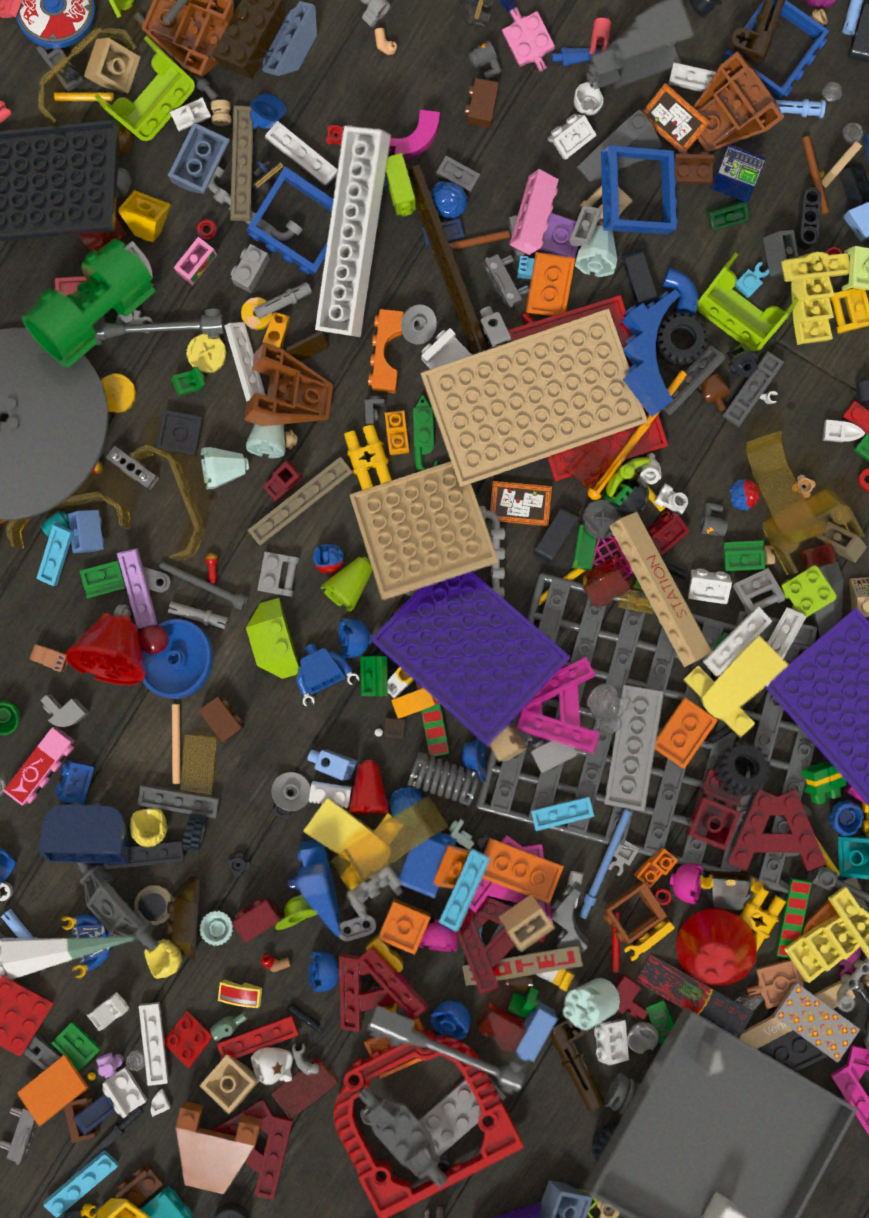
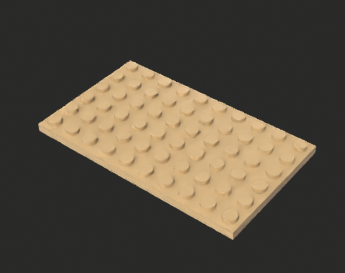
M609 309L421 373L460 487L648 422L642 404L623 381L628 375L626 371L629 369Z

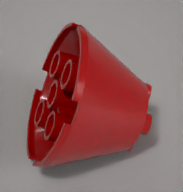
M102 613L101 618L95 622L66 654V661L71 667L82 674H85V671L96 675L95 679L117 685H136L139 680L144 681L146 676L138 627L131 622L132 619L125 615L116 617Z
M710 908L693 914L683 923L676 940V952L682 968L689 976L705 985L719 987L734 984L750 972L755 963L757 944L751 927L743 918L737 914L724 911V909Z

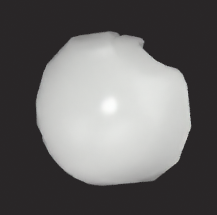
M586 82L577 87L574 94V105L580 113L594 115L602 108L604 97L599 88L594 90V87L589 82Z

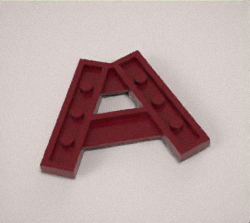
M760 789L756 791L727 863L747 871L754 852L799 853L806 871L826 864L796 789L777 796ZM779 815L784 816L791 833H763L769 816Z
M489 897L485 898L476 912L472 909L467 912L459 931L456 932L480 995L500 988L493 967L516 945L504 928L484 948L478 930L488 920L504 926L499 917L512 908ZM547 934L537 941L544 943Z
M374 945L361 956L345 953L339 956L341 1029L360 1032L362 1029V1011L374 1009L376 1006L383 1007L397 1003L412 1020L427 1008L428 1004ZM370 973L382 986L381 988L361 992V975Z
M262 1098L211 1129V1131L236 1136L242 1115L262 1119L260 1129L268 1134L265 1152L263 1153L254 1147L244 1163L259 1173L254 1195L274 1200L293 1119L274 1115L265 1099Z

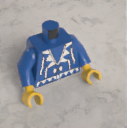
M91 914L73 916V918L64 916L61 919L62 921L69 920V924L62 928L66 930L71 929L73 938L113 936L98 918ZM113 946L79 957V963H83V966L77 965L72 968V971L77 968L81 970L80 975L75 976V978H81L86 972L100 966L109 957Z

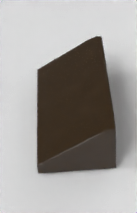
M318 331L287 347L286 350L291 356L302 362L327 349L328 344L322 331Z

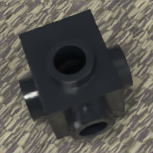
M744 343L726 353L730 361L728 364L730 371L733 375L737 374L741 379L751 376L754 371L759 369L756 364L758 361L756 354L753 350L750 351Z

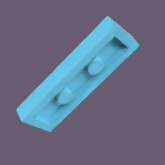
M59 524L52 526L36 579L51 586L58 584L74 531Z
M589 796L531 810L536 831L594 817Z

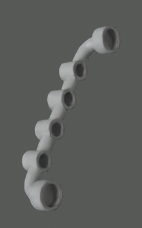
M217 166L208 188L214 193L213 198L219 203L223 204L225 201L231 205V196L214 182L216 176L220 178L224 173ZM251 211V221H252V219H253L254 216H255V213H254L253 211ZM260 219L257 223V226L262 228L264 232L279 241H286L293 237L294 234L299 236L303 230L291 220L285 226L288 229L285 233L277 231L263 219Z
M479 506L484 522L486 518L492 521L491 539L498 559V563L492 564L491 588L504 599L505 592L504 587H500V579H504L505 570L504 567H500V559L504 560L505 549L500 548V540L505 538V529L500 528L499 518L494 512L486 510L485 506Z
M868 957L864 961L861 959L857 960L854 963L855 971L853 974H845L841 978L843 985L836 994V1005L843 1011H850L854 1007V999L846 993L849 989L857 987L858 980L863 974L869 973Z

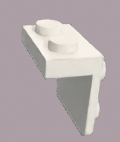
M448 329L438 334L436 337L437 341L433 345L428 344L422 350L421 359L430 369H434L472 356V354L455 338V333Z

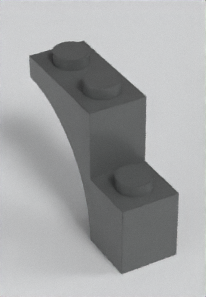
M576 881L572 886L569 884L562 893L564 896L560 900L556 899L550 907V918L563 927L557 935V947L560 949L579 945L582 954L588 947L589 939L579 929L574 916V905L582 891V885Z

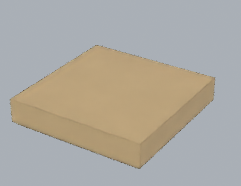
M855 142L821 181L825 188L862 147L858 142Z

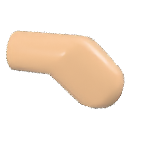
M383 28L375 29L377 48L387 55L394 54L397 49L396 43L385 39Z

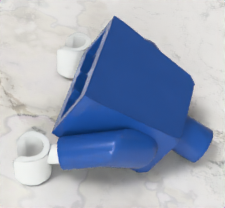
M315 644L305 647L307 656L300 660L301 666L298 668L296 678L301 695H304L303 704L305 706L308 705L306 698H311L314 704L315 697L313 694L345 679L344 675H347V681L350 685H353L350 682L351 676H356L359 681L358 675L351 672L352 668L341 655L334 651L328 652L326 648L318 650Z

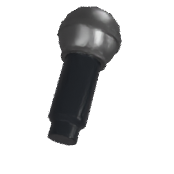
M859 978L858 985L853 990L857 991L862 999L869 1004V994L864 988L863 980Z

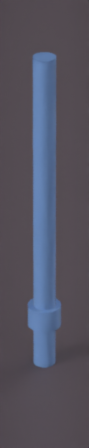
M624 809L590 891L584 897V905L579 914L581 918L586 919L591 906L595 905L598 890L632 811L629 809Z

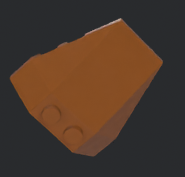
M153 0L142 29L185 70L203 77L218 64L212 53L234 14V1L188 0L168 25L163 21V18L177 0Z
M736 52L721 64L705 91L693 106L710 122L697 138L707 152L768 131L784 118L774 97L753 67L739 52Z

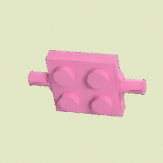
M518 8L512 9L510 13L515 22L503 29L502 33L519 67L535 62L541 72L547 68L542 57L555 49V46L538 12L522 18Z

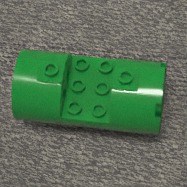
M112 239L102 249L92 251L85 257L86 260L81 264L87 281L80 283L77 286L78 290L73 294L65 296L57 290H46L41 294V299L37 301L38 304L22 316L23 323L32 337L50 356L64 367L69 368L98 343L95 339L96 335L92 325L106 312L113 308L118 314L128 316L155 292L153 284L150 282L152 280L151 274L134 252L131 254L128 250H125V244L119 240Z

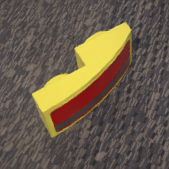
M223 980L219 986L218 1001L237 1006L259 1008L262 988L248 983L239 985Z

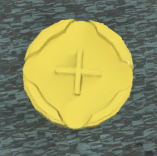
M200 334L193 338L188 345V360L193 368L198 366L202 373L216 372L226 361V348L220 338L208 339V335Z

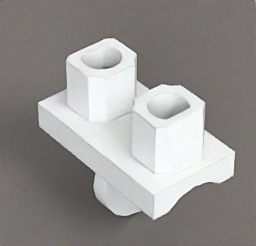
M203 98L170 112L179 132L191 127L193 123L198 124L211 118Z

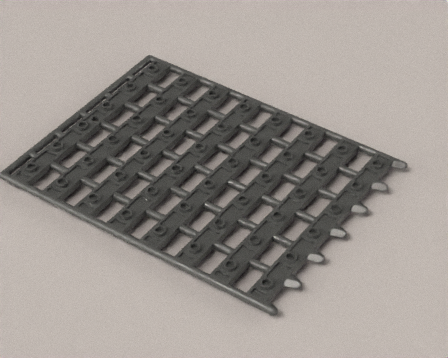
M545 573L538 575L527 620L534 624V620L540 621L538 629L554 643L556 642L559 627L578 631L570 662L567 661L562 668L585 657L589 664H591L598 637L616 642L608 672L592 668L595 677L606 680L598 710L579 706L580 714L595 718L592 731L600 733V737L594 754L574 748L578 755L585 756L577 787L559 782L564 762L543 773L540 772L539 776L520 772L526 750L508 761H502L501 766L495 765L497 757L491 748L486 767L487 779L485 782H482L476 804L477 809L534 824L531 810L553 805L556 790L574 794V800L589 796L592 809L595 800L605 803L606 795L597 793L605 762L611 763L612 755L608 754L615 724L618 723V713L624 685L664 692L663 698L667 696L682 700L686 697L702 708L701 698L688 684H686L684 693L666 688L674 658L679 659L662 625L656 644L638 640L646 609L654 611L650 602ZM548 582L550 586L543 612L538 613L537 609L544 583ZM570 589L588 593L580 624L562 619ZM608 599L626 603L618 634L600 629ZM691 613L696 623L702 624L701 632L711 651L714 650L712 647L720 639L723 630L732 632L736 628V625ZM759 635L765 642H768L770 637ZM792 642L783 660L787 664L791 663L798 657L799 651L804 652L810 646ZM636 647L654 652L646 683L628 678ZM707 656L692 663L690 673L699 666L710 677L712 671L703 662ZM586 681L578 685L579 705ZM766 690L760 714L743 709L744 704L740 708L751 720L758 721L753 739L755 748H762L761 752L767 754L766 760L770 761V766L786 770L780 794L796 789L801 800L806 778H803L801 775V769L812 766L810 763L815 744L796 723L781 720L784 709ZM551 698L542 702V704L556 707L555 719L561 721L560 700ZM522 711L513 719L515 728L518 725ZM718 719L715 732L727 725L722 719ZM658 727L657 735L660 733L662 728ZM779 727L796 732L788 762L771 758ZM517 730L526 747L529 741L534 743L541 740L544 743L549 741L548 739ZM734 731L715 743L704 740L700 747L710 749L702 780L684 775L685 769L666 758L664 769L652 766L651 774L661 777L654 807L646 806L645 811L629 809L632 813L618 844L623 845L622 849L634 851L631 849L633 847L624 844L633 811L651 815L643 846L631 843L639 848L637 853L652 857L660 849L665 848L672 821L688 825L689 817L674 814L681 784L685 783L700 787L696 803L699 795L704 797L705 793H702L700 789L708 769L714 771L717 767L715 763L719 759V755L734 744L736 736ZM746 765L743 777L750 778V770ZM494 772L499 775L491 804H487L485 801ZM518 779L537 784L529 815L510 810ZM756 791L751 795L749 794L741 798V807L735 806V810L741 812L727 851H723L719 867L702 862L707 843L689 835L686 837L682 855L671 854L678 860L677 864L694 863L703 865V871L711 872V870L741 872V868L727 863V860ZM802 804L807 817H809L811 810ZM612 807L605 836L587 831L590 818L548 829L609 845L625 808ZM774 815L769 833H791L784 816ZM764 852L758 877L749 875L750 884L751 879L755 878V882L763 880V887L788 893L789 885L780 879L785 857L798 856L799 853Z

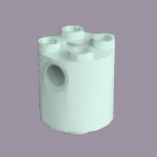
M595 978L569 992L565 999L563 1013L575 1026L587 1030L617 1012L620 1004L619 993L610 981L604 978Z

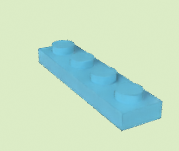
M475 849L471 850L439 923L456 932L459 931L489 865L490 857Z
M106 1150L102 1151L44 1200L43 1206L58 1218L118 1167V1162Z

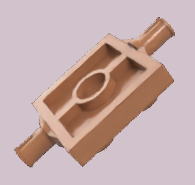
M788 959L755 968L758 985L746 989L748 996L760 993L765 1007L768 1009L779 1006L795 982L803 987L805 980L792 960Z

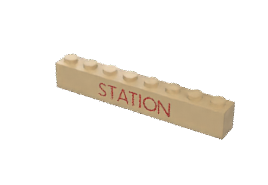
M635 512L625 516L610 525L609 527L683 666L686 667L709 655L712 651L638 513Z

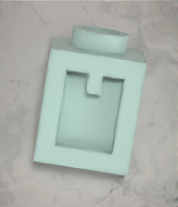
M459 819L458 822L454 821L449 828L451 832L449 835L470 850L474 844L471 840L472 836L464 830L461 833L459 832L464 821L462 819Z

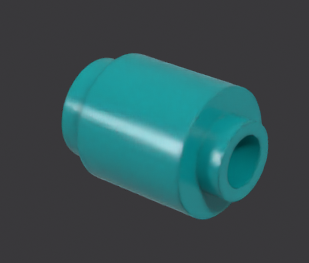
M59 510L43 521L44 524L40 526L41 529L49 537L54 524L69 528L68 514L65 511L62 513Z

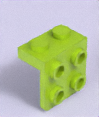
M815 565L793 579L784 581L781 585L785 598H790L794 604L792 605L793 610L804 614L806 617L837 598L836 593L820 569Z

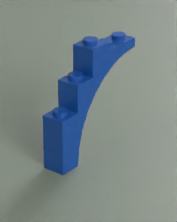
M676 289L670 294L666 291L658 298L659 302L656 304L653 301L647 306L643 303L638 307L632 306L625 312L627 316L622 320L633 335L626 341L628 345L623 349L625 355L633 364L626 371L628 375L623 381L651 417L673 401L659 373L656 360V337L663 315L669 306L680 296Z

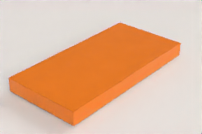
M489 838L483 854L490 857L491 860L483 879L527 896L532 894L535 899L550 904L564 866Z

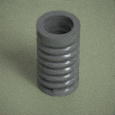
M419 751L408 786H415L417 789H420L423 785V790L427 792L430 789L432 794H435L438 789V796H443L445 792V798L449 799L452 795L453 801H457L459 798V803L469 806L479 780L478 771H472L469 768L464 770V767L461 765L457 767L455 763L450 765L449 761L443 762L440 758H437L435 761L434 756L428 758L427 754Z
M618 1073L607 1090L604 1106L611 1107L613 1111L618 1110L620 1115H624L641 1084L633 1079H628L622 1073Z

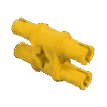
M373 424L363 427L368 444L366 447H360L355 431L344 434L349 449L347 455L350 457L354 469L353 473L357 474L362 490L373 487L368 472L369 468L372 467L376 468L381 484L392 481L387 467L389 460L386 459L382 447L383 442L379 441ZM366 453H369V455H374L370 458V462L362 460L363 458H365Z
M764 888L762 892L756 893L748 903H745L746 905L739 915L753 929L757 951L764 939L770 937L769 933L775 923L779 921L778 915L786 903L784 899L775 895L769 908L762 910L761 905L769 893ZM752 917H754V918H755V917H756V918H759V917H760V918L762 919V921H758V920L754 921Z

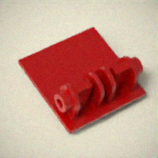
M187 1010L164 1039V1043L189 1069L213 1036L210 1031L211 1029H205Z

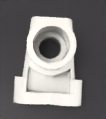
M665 483L654 503L660 507L665 506L669 510L681 515L688 505V499L683 493H675L673 488Z

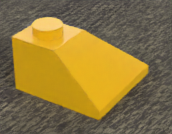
M134 190L119 207L118 212L135 236L145 241L154 242L162 231L171 204Z
M111 1198L97 1210V1218H151L126 1199Z

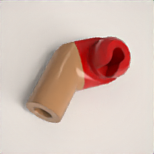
M266 954L261 958L262 965L272 972L291 967L288 957L277 960L271 955Z

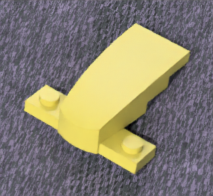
M815 252L800 256L797 259L783 261L782 267L785 282L792 281V302L795 298L799 300L792 310L797 345L833 339L829 319L834 318L829 298L834 297V292L829 277L849 274L850 261L848 253L828 255L823 252Z
M758 636L725 669L715 682L699 666L683 680L701 698L705 709L714 717L722 719L740 738L755 724L740 706L765 687L788 664Z
M327 797L304 829V832L352 861L342 875V879L356 888L365 880L370 871L375 872L386 864L391 851L390 843L403 827V824L397 822L390 813H387L375 831H373L360 819L358 820L346 809L341 808Z
M842 887L828 898L837 911V915L814 927L784 948L804 980L808 983L822 972L829 971L842 959H847L859 947L862 948L869 959V913L860 908L847 887Z

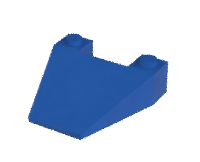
M316 839L300 842V850H297L299 862L303 861L304 868L299 869V877H296L297 888L302 889L303 897L336 936H341L340 912L326 846Z

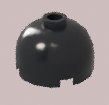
M636 474L633 475L635 478L632 480L629 478L621 483L633 490L631 493H625L628 496L626 499L621 498L620 501L623 503L619 506L610 502L621 513L633 514L638 511L641 512L648 504V486Z

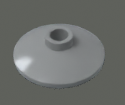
M421 304L408 308L401 319V332L404 338L413 344H423L429 341L434 335L437 325L434 312L429 307Z
M287 772L275 779L271 794L274 802L281 809L297 811L308 803L311 788L308 781L302 775ZM287 791H292L293 796H288Z

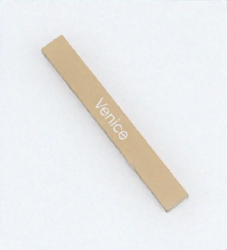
M840 980L813 995L834 1009L837 1007L836 994L843 984ZM849 989L846 994L850 995L853 999L856 998L852 989ZM771 1016L744 1030L740 1039L758 1049L792 1031V1029L776 1017Z

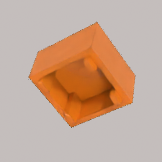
M394 898L379 932L378 939L415 955L430 920V913Z

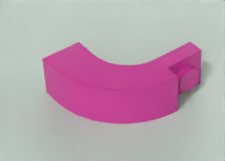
M420 110L419 123L414 133L402 139L390 138L388 154L395 152V155L402 153L404 160L413 159L423 154L432 145L437 136L440 112Z

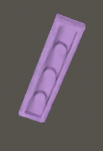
M138 548L118 552L117 555L136 626L138 629L149 625H157L158 622Z

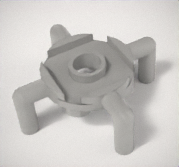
M388 865L370 877L371 880L366 883L365 881L362 882L355 889L347 893L351 900V905L362 921L369 917L363 902L369 896L373 899L379 895L381 887L384 888L390 885L397 896L404 892L400 887L402 883Z

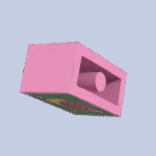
M198 237L175 265L174 269L181 277L194 285L217 256V253L210 245Z

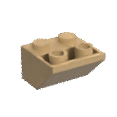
M532 894L499 917L521 951L554 929V926Z

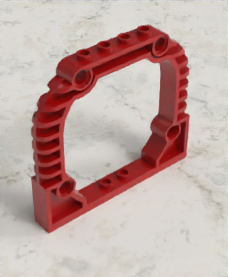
M429 1029L419 1031L421 1034L429 1037L430 1040L480 1060L471 1047L458 1039L443 1035L435 1036L433 1031ZM389 1043L387 1045L388 1048L382 1051L377 1049L370 1054L369 1058L365 1060L360 1058L352 1063L353 1066L347 1070L344 1077V1085L335 1101L334 1122L338 1135L359 1174L358 1178L379 1218H387L524 1148V1141L487 1072L428 1047L404 1045L402 1043L400 1047ZM441 1055L453 1061L461 1070L481 1108L478 1115V1125L485 1132L481 1143V1154L464 1163L458 1162L450 1168L451 1170L445 1173L442 1171L448 1177V1181L445 1184L442 1183L443 1186L441 1188H438L432 1179L413 1188L410 1181L392 1174V1167L388 1162L378 1161L357 1122L354 1111L355 1098L358 1097L357 1094L365 1086L369 1087L372 1078L414 1056L420 1060H430ZM355 1074L359 1076L360 1080L354 1082L350 1079V1076ZM487 1115L491 1116L493 1118V1121L489 1123L485 1122L483 1120V1117ZM380 1170L384 1171L386 1176L380 1177L377 1175V1172Z

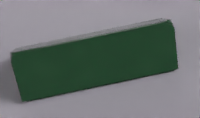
M744 199L706 209L712 232L750 221L748 204Z

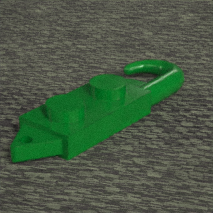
M423 395L416 407L413 408L415 466L419 472L427 469L423 466L422 455H427L434 449L433 409ZM438 461L434 462L433 467L438 466Z

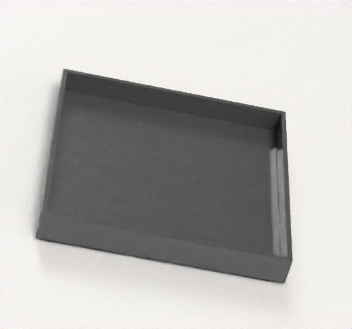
M684 1007L586 1181L584 1188L591 1197L629 1218H702L715 1192L731 1200L745 1218H799L858 1109ZM703 1039L720 1051L724 1067L723 1071L708 1074L696 1063Z

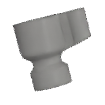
M360 0L364 4H368L362 19L370 27H373L376 21L381 19L390 8V3L387 0Z

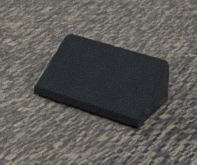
M863 166L848 167L841 171L839 176L850 209L869 202V184Z

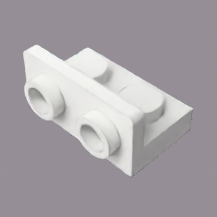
M574 114L566 120L567 123L565 125L556 127L551 131L552 135L547 138L549 142L554 143L563 159H567L596 136L585 115Z
M705 569L691 570V581L687 594L688 599L727 604L732 585L730 575L721 571L713 573Z
M619 1019L605 1023L600 1022L595 1025L594 1034L597 1042L596 1055L598 1061L608 1065L628 1061L626 1021Z
M127 1066L116 1072L115 1075L108 1077L102 1084L105 1095L111 1098L117 1114H121L123 1118L147 1101L146 1096Z

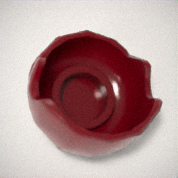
M159 625L146 626L139 634L141 648L148 654H159L169 644V636L166 629Z

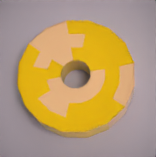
M259 297L251 298L243 305L241 310L242 319L249 328L261 330L269 326L273 313L262 319L254 316V308L266 303L265 299Z

